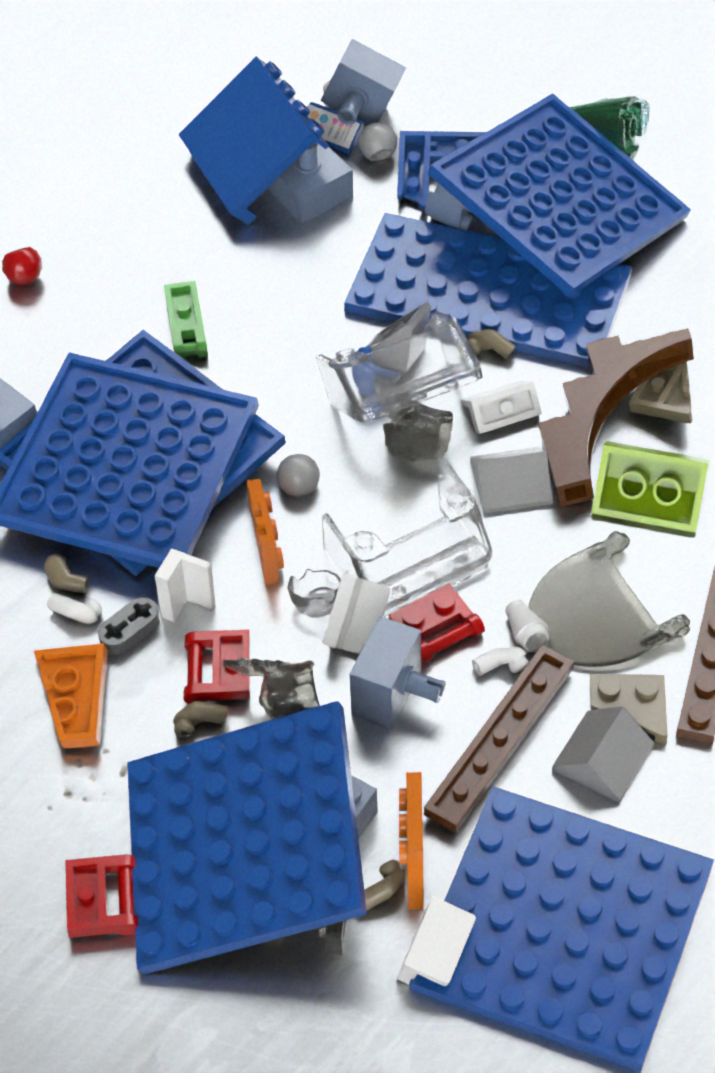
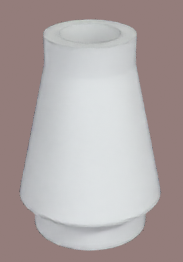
M523 600L511 601L506 606L505 613L509 619L516 645L526 652L538 651L549 640L548 625L530 610Z

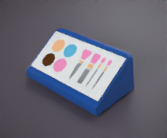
M310 102L307 106L310 110L308 117L309 119H314L323 128L324 133L322 137L329 147L335 152L349 156L358 145V138L363 130V121L356 119L354 124H345L339 120L337 116L338 111L315 102Z

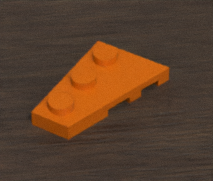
M261 479L248 480V501L265 585L279 583L278 569L284 568V559L281 547L276 548V540H279L276 520H270L269 513L273 512L270 492L263 491Z
M105 644L33 650L40 668L41 679L48 696L49 707L62 747L65 749L100 745L108 656Z
M406 772V788H399V811H407V814H399V838H407V841H399V865H407L408 910H424L422 772Z

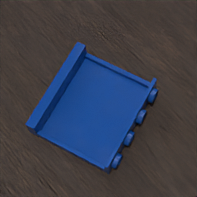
M257 56L178 134L229 213L247 225L257 217L250 204L310 145L316 142L324 149L329 147L322 137L324 133L323 128L314 119H309L310 110L302 101L294 98V95L297 93L286 80L280 78L283 75L282 71L272 61L265 63Z

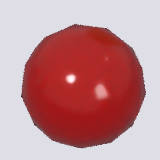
M31 246L6 253L2 260L3 273L8 280L18 285L31 284L40 276L43 269L42 257Z

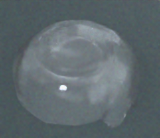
M307 568L299 579H296L293 575L290 576L287 585L290 600L299 613L310 618L327 616L332 612L341 579L337 573L329 570L313 571Z

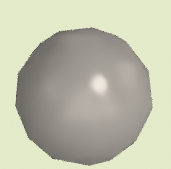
M373 122L361 131L358 138L359 149L364 157L371 161L383 160L395 152L397 136L390 126L382 122Z
M300 453L291 454L280 462L276 473L277 481L281 489L288 495L305 496L317 488L320 479V469L316 461L310 456Z

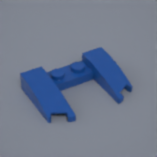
M400 131L397 199L407 198L418 203L419 209L425 211L430 186V175L428 174L430 164L486 132Z

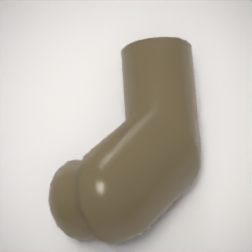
M494 329L473 332L468 336V340L464 345L465 350L470 355H478L480 351L493 349L505 359L516 348L513 343Z
M60 553L47 557L44 570L55 588L87 593L90 584L89 576L71 573L66 564V557Z
M194 701L174 716V732L179 737L186 738L192 735L194 727L202 721L224 724L228 708L227 706Z
M392 859L382 864L379 872L384 879L364 889L367 910L391 898L404 882L405 870H401L397 860Z

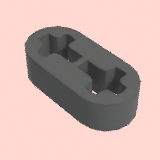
M136 598L99 626V642L105 644L109 655H121L127 652L158 627L160 619L157 604L150 598ZM139 613H141L142 615H147L149 613L148 618H144L143 616L137 618L136 615ZM111 634H113L114 636H119V635H121L122 638L116 639L115 637H112V638L109 639V635H111Z

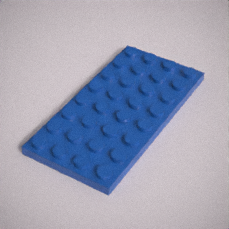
M384 212L344 301V311L394 323L428 301L431 305L428 331L468 340V336L475 331L494 329L516 346L514 351L590 368L586 344L610 337L631 277L632 267L618 264L569 297L502 238Z

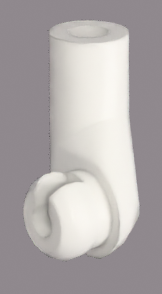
M54 593L50 595L47 601L49 610L85 624H92L98 621L97 617L103 611L101 604L94 599H88L84 604Z
M496 647L474 658L472 666L479 676L507 663L512 673H518L525 669L529 661L525 657L527 653L520 647Z

